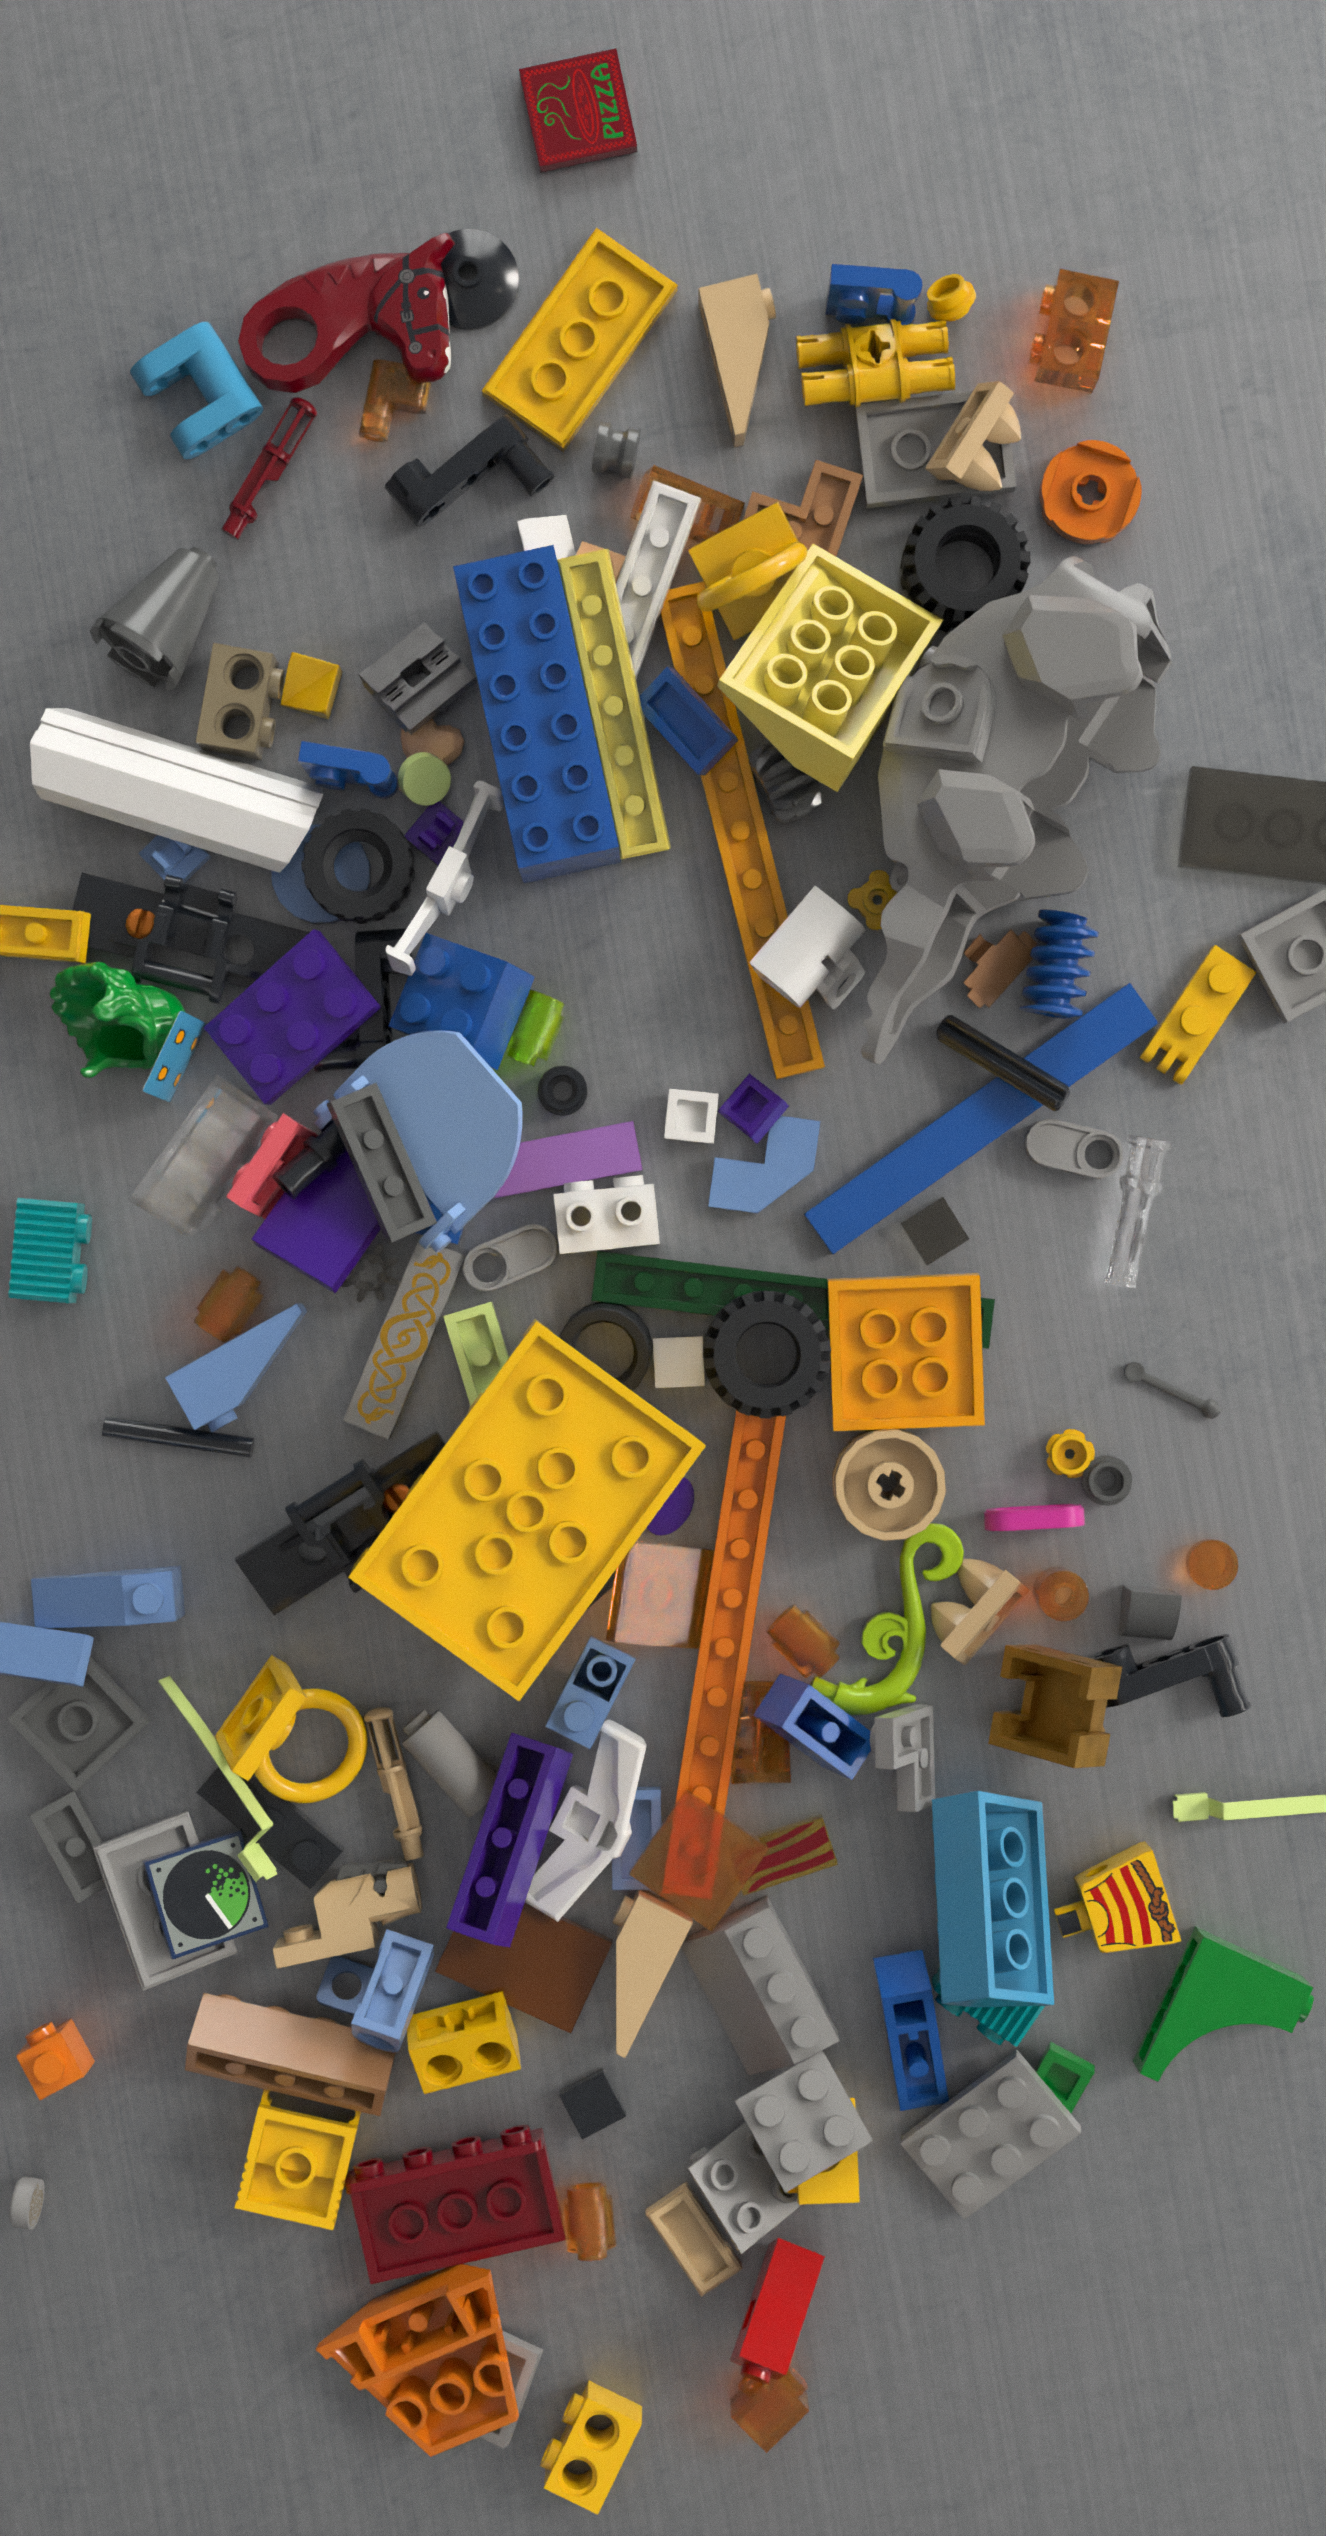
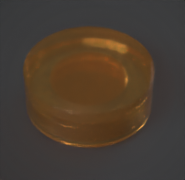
M1204 1539L1194 1544L1189 1550L1186 1557V1570L1189 1577L1199 1586L1209 1590H1218L1228 1586L1236 1577L1238 1558L1228 1544L1217 1539Z

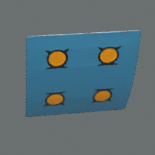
M183 1011L178 1013L143 1087V1092L171 1102L205 1031L203 1027L207 1023Z

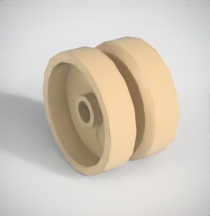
M902 1429L866 1430L852 1437L838 1453L832 1471L833 1496L846 1520L861 1533L883 1541L907 1539L925 1530L939 1514L946 1494L945 1471L935 1451L915 1434ZM883 1473L888 1477L892 1473L896 1477V1485L890 1491H883L882 1487L878 1484V1478Z

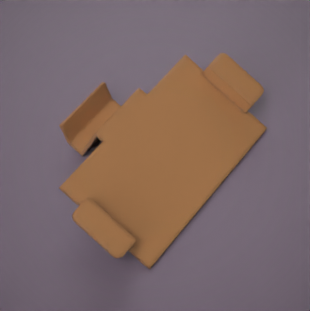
M1010 929L995 946L979 934L963 952L969 960L978 964L963 982L971 989L967 993V997L979 1008L984 1004L990 1008L1031 962L1033 958L1030 956V950L1037 946V942L1026 931H1023L1018 936Z

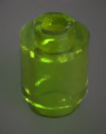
M530 989L508 1043L510 1049L507 1057L535 1067L537 1059L547 1062L565 1019L561 1015L565 1003Z

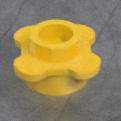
M875 870L869 875V881L861 888L850 890L847 901L851 908L858 909L859 913L866 919L865 923L869 929L880 930L882 929V911L897 892L889 883L888 873L883 870ZM876 895L882 898V903L879 905L873 903V897Z

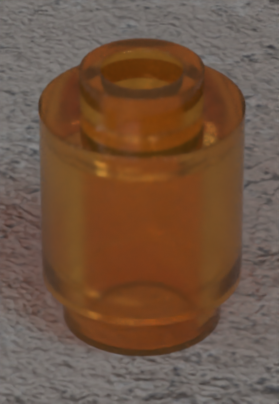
M236 1266L233 1272L223 1268L196 1307L199 1313L194 1319V1323L215 1338L227 1343L233 1334L239 1335L264 1298V1294L258 1290L262 1282L239 1266Z
M1055 1566L1044 1570L1038 1575L1033 1586V1597L1037 1606L1047 1616L1057 1621H1070L1079 1617L1086 1609L1089 1601L1088 1588L1083 1579L1065 1567ZM1062 1587L1070 1588L1071 1594L1068 1600L1062 1604H1057L1055 1601L1057 1590Z
M795 1604L790 1605L766 1630V1633L773 1639L771 1645L804 1678L809 1677L813 1673L818 1678H821L840 1658L835 1652L840 1642L807 1609L801 1611Z
M585 2182L568 2186L566 2188L567 2198L563 2200L567 2251L577 2253L578 2260L596 2261L608 2257L607 2250L616 2247L617 2243L612 2195L607 2194L606 2183Z

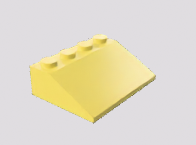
M812 544L807 552L806 559L794 570L719 679L717 687L795 768L838 792L891 711L896 694L908 675L911 677L917 671L920 661L925 652L931 647L943 619L817 545Z

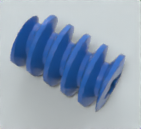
M1039 910L1038 917L1050 926L1039 927L1034 931V937L1046 945L1034 947L1030 950V956L1042 965L1027 968L1025 975L1038 983V985L1027 986L1022 989L1021 995L1034 1004L1019 1007V1010L1061 1019L1082 1016L1083 1011L1070 1004L1071 998L1084 997L1087 994V991L1074 984V981L1077 978L1090 977L1091 971L1079 965L1078 962L1079 959L1094 957L1095 952L1082 945L1084 939L1097 938L1099 932L1086 925L1088 918L1058 910Z

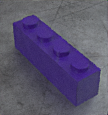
M511 1732L446 1929L492 1945L511 1946L573 1758V1753Z

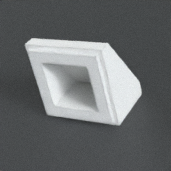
M566 515L528 518L517 521L524 551L554 545L557 559L576 555Z

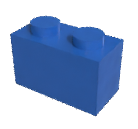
M781 1673L753 1715L821 1767L850 1780H853L871 1752V1731L811 1685Z

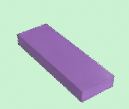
M630 1121L520 1142L512 1170L503 1186L496 1193L495 1198L564 1186L563 1183L590 1181L642 1171L634 1122Z

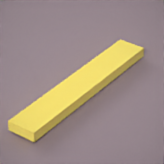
M609 549L557 559L617 835L620 858L626 859L669 850L671 845Z

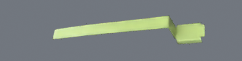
M171 1676L158 1680L261 1828L244 1846V1850L237 1855L255 1882L261 1877H264L266 1880L277 1875V1869L259 1843L256 1844V1842L273 1826V1822L258 1803L242 1777L231 1771L217 1740Z
M1205 1792L1176 1794L1174 1796L1177 1797V1800L1173 1801V1818H1178L1175 1819L1176 1822L1209 1819V1815L1220 1820H1236L1326 1812V1794L1223 1803L1208 1798V1794Z

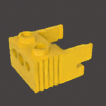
M264 2089L258 2106L246 2156L247 2160L244 2165L245 2169L242 2173L240 2189L237 2194L238 2198L234 2208L334 2230L361 2112L355 2111V2115L350 2116L349 2123H343L272 2107L273 2099L270 2097V2090Z

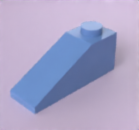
M297 1303L165 1377L194 1430L208 1425L212 1433L238 1418L234 1409L246 1403L307 1313L303 1303Z
M181 1565L31 1579L35 1627L39 1628L174 1622L185 1615Z

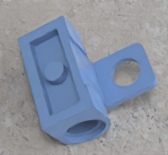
M386 1929L378 1951V1960L375 1968L339 1956H334L330 1959L317 1992V2002L323 2006L354 2016L351 2022L352 2035L357 2040L376 2049L398 2052L434 1957V1945ZM352 1973L361 1981V1990L353 1999H340L333 1993V1981L340 1974Z

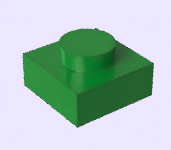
M1050 2041L1034 2070L1066 2109L1072 2113L1094 2075L1095 2065Z

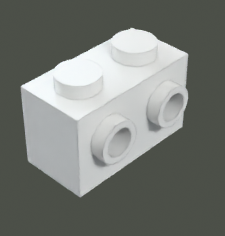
M643 1175L613 1178L614 1188L594 1190L593 1180L563 1183L564 1193L554 1194L559 1253L569 1254L660 1244L654 1184L644 1185Z

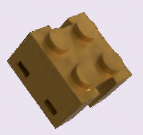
M1037 1644L1005 1645L1000 1677L1005 1679H1021L1026 1681L1021 1711H997L993 1713L988 1744L1071 1768L1105 1766L1110 1734L1105 1732L1103 1722L1107 1700L1117 1699L1122 1667Z

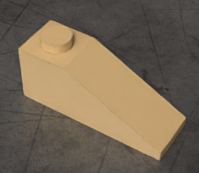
M758 274L701 287L698 290V305L734 448L743 446L768 339L769 320L776 318L770 288L761 290Z
M637 1890L633 1899L625 1895L612 1921L613 1924L619 1926L616 1935V2054L623 2058H626L693 1924L691 1912L647 1890Z

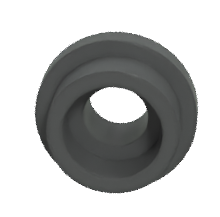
M1104 1455L1096 1457L1090 1462L1083 1472L1081 1484L1083 1491L1090 1500L1100 1505L1110 1506L1121 1502L1129 1494L1132 1486V1475L1128 1466L1122 1460ZM1110 1471L1115 1478L1114 1484L1109 1489H1101L1098 1486L1097 1478L1100 1473Z

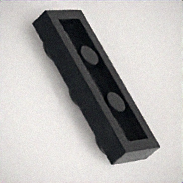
M218 1767L196 1793L252 1839L261 1828ZM255 1774L252 1775L249 1781L242 1778L273 1822V1826L256 1844L259 1843L265 1852L311 1889L343 1852L344 1847L294 1804L270 1793L258 1781Z

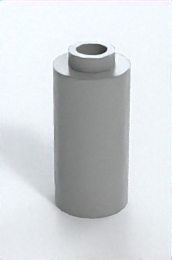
M423 1709L403 1727L402 1730L408 1736L401 1744L463 1814L470 1818L488 1803L497 1775L439 1710L430 1716Z

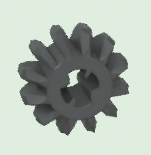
M769 740L761 743L760 747L751 751L749 764L757 787L771 814L782 824L793 820L798 821L809 816V813L819 808L822 804V793L818 781L795 768Z

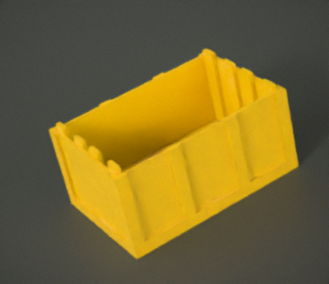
M536 1319L533 1320L523 1334L524 1338L483 1393L481 1392L472 1403L467 1416L423 1475L420 1474L411 1486L405 1500L370 1548L367 1547L348 1577L518 1701L527 1692L706 1447L695 1435L676 1424L560 1339Z

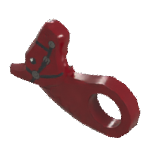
M442 233L431 238L411 253H378L339 260L285 281L256 302L243 318L238 343L251 375L269 390L289 393L300 392L320 384L338 361L360 338L369 331H374L378 336H383L397 348L411 380L423 383L435 382L443 378L450 369L451 346L448 295L441 262L455 245L451 236L448 233ZM297 318L307 320L317 327L318 337L315 347L307 357L297 363L287 365L272 363L263 356L262 346L265 336L273 326L281 321Z

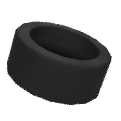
M599 1302L584 1306L569 1318L559 1338L575 1349L576 1340L581 1332L592 1324L606 1322L624 1329L632 1340L634 1348L633 1361L628 1370L615 1379L633 1391L643 1380L651 1363L653 1345L648 1327L637 1313L622 1304Z

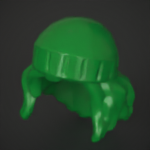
M103 962L71 966L57 973L55 977L56 986L49 993L51 999L55 1000L51 1006L53 1012L67 1026L68 1035L76 1037L78 1047L82 1048L86 1059H88L85 1068L80 1069V1074L85 1078H93L102 1070L114 1067L152 1069L180 1011L186 1013L181 1002L174 994L153 985L136 984L134 977L128 970L111 968Z

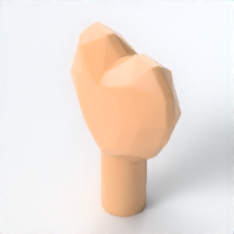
M431 719L412 735L408 731L405 733L401 728V743L406 758L415 753L428 752L437 756L448 766L462 753L465 743L460 730L451 725L437 726L434 720Z

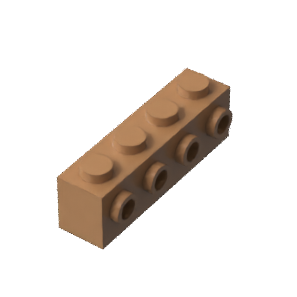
M203 1993L187 2044L185 2071L381 2116L396 2052L383 2051L362 2043L352 2035L351 2027L339 2025L329 2018L318 2017L313 2019L292 2014L278 2006L263 2007L242 2002L232 1995L222 1994L216 1996Z

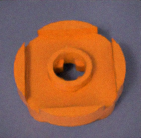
M1100 440L1082 441L1077 443L1076 446L1069 447L1063 452L1058 453L1047 466L1040 484L1039 499L1042 506L1043 520L1047 525L1053 527L1059 535L1075 543L1096 544L1113 540L1117 534L1130 524L1141 501L1142 486L1139 476L1137 478L1135 469L1130 464V458L1117 446ZM1089 480L1097 482V491L1104 494L1102 501L1094 500L1091 505L1082 502V496L1077 493V486L1085 487Z

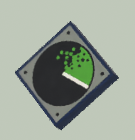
M237 1829L142 1861L169 1956L172 1960L269 1927L257 1884L237 1856L244 1850L245 1846L241 1830Z

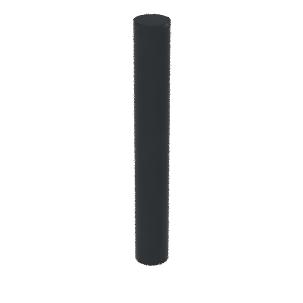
M105 1417L102 1429V1436L249 1458L252 1456L254 1438L216 1432L211 1433L209 1431Z

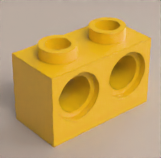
M503 1991L412 2015L407 2028L408 2051L424 2094L521 2069L517 2033Z
M589 2380L582 2395L574 2392L562 2417V2422L566 2423L567 2426L560 2440L552 2437L541 2459L540 2467L545 2469L544 2489L598 2515L642 2425V2406ZM594 2415H605L613 2423L604 2430H597L592 2428L587 2423V2420ZM573 2460H582L590 2466V2470L584 2474L577 2475L569 2472L565 2465Z

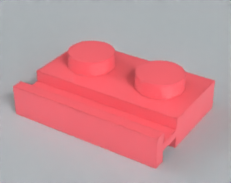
M283 1113L277 1122H274L266 1129L261 1139V1146L251 1161L238 1170L232 1182L233 1187L226 1197L241 1208L266 1219L284 1194V1191L273 1179V1174L279 1172L305 1148L303 1142L309 1136L316 1138L318 1134Z

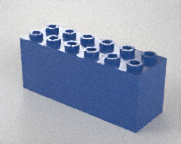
M554 545L453 566L516 861L523 883L621 863L617 835Z

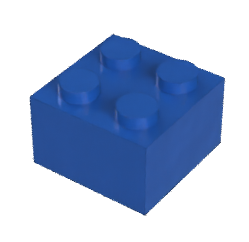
M425 933L414 960L416 970L412 976L409 975L389 1027L406 1035L437 1030L460 1032L491 1068L498 1070L535 977L507 961Z

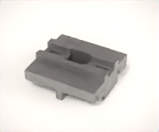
M425 622L359 674L365 689L373 697L376 696L378 703L405 733L408 731L411 735L438 713L442 716L448 712L447 706L477 683L475 676L460 661L456 653H452L444 644V640L439 635H436ZM421 672H424L427 675L414 688L408 685V678L414 673L419 675Z

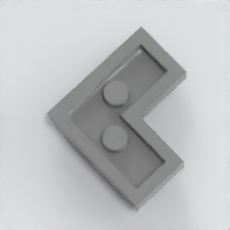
M913 1704L874 1717L875 1724L870 1733V1747L875 1754V1768L894 1769L891 1785L893 1794L897 1797V1811L918 1812L932 1806V1799H935L933 1705Z

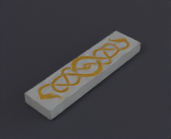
M422 1237L418 1239L342 1420L387 1440L391 1438L466 1255L447 1247L438 1253L431 1247L425 1250L419 1243Z

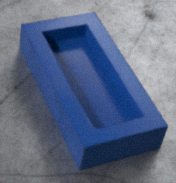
M666 667L639 696L643 714L698 775L705 776L739 740L675 668Z

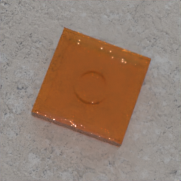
M636 1541L616 1568L605 1640L614 1643L699 1649L714 1550L702 1547Z
M686 1789L630 1869L629 1875L701 1925L713 1931L769 1850V1846Z

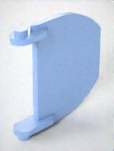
M441 1030L411 1034L378 1049L355 1070L333 1095L336 1099H339L377 1083L424 1193L443 1213V1216L419 1240L420 1245L425 1250L431 1247L436 1253L440 1252L451 1242L446 1233L450 1229L454 1234L460 1231L503 1186L516 1160L522 1135V1102L460 1032ZM329 1100L322 1102L313 1111L318 1118L315 1125L321 1132L334 1122L327 1107V1103L330 1102Z

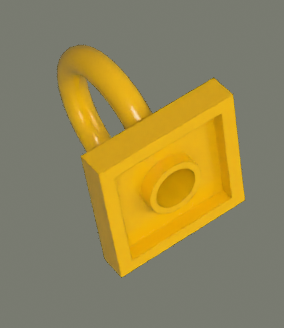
M778 501L688 549L707 587L698 595L697 605L701 610L707 612L718 609L734 640L755 629L794 570L807 557L806 546L798 541Z
M273 1655L267 1660L215 1735L233 1773L247 1781L255 1774L258 1781L270 1793L294 1803L319 1802L345 1789L361 1770L368 1746L364 1720L350 1701L329 1690L317 1688L302 1689L288 1664ZM312 1708L328 1711L342 1722L347 1732L348 1747L342 1763L329 1776L316 1782L297 1783L281 1776L271 1762L269 1751L277 1749L287 1739L294 1726L296 1712Z

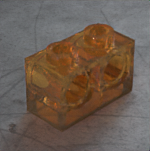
M1060 269L1054 285L1045 283L1039 314L1047 316L1044 334L1035 332L1028 362L1037 365L1035 382L1093 393L1101 372L1119 285L1118 280ZM1070 297H1078L1087 304L1089 311L1082 315L1073 314L1065 307L1064 300ZM1059 346H1069L1076 351L1079 361L1073 364H1064L1056 358L1054 349Z

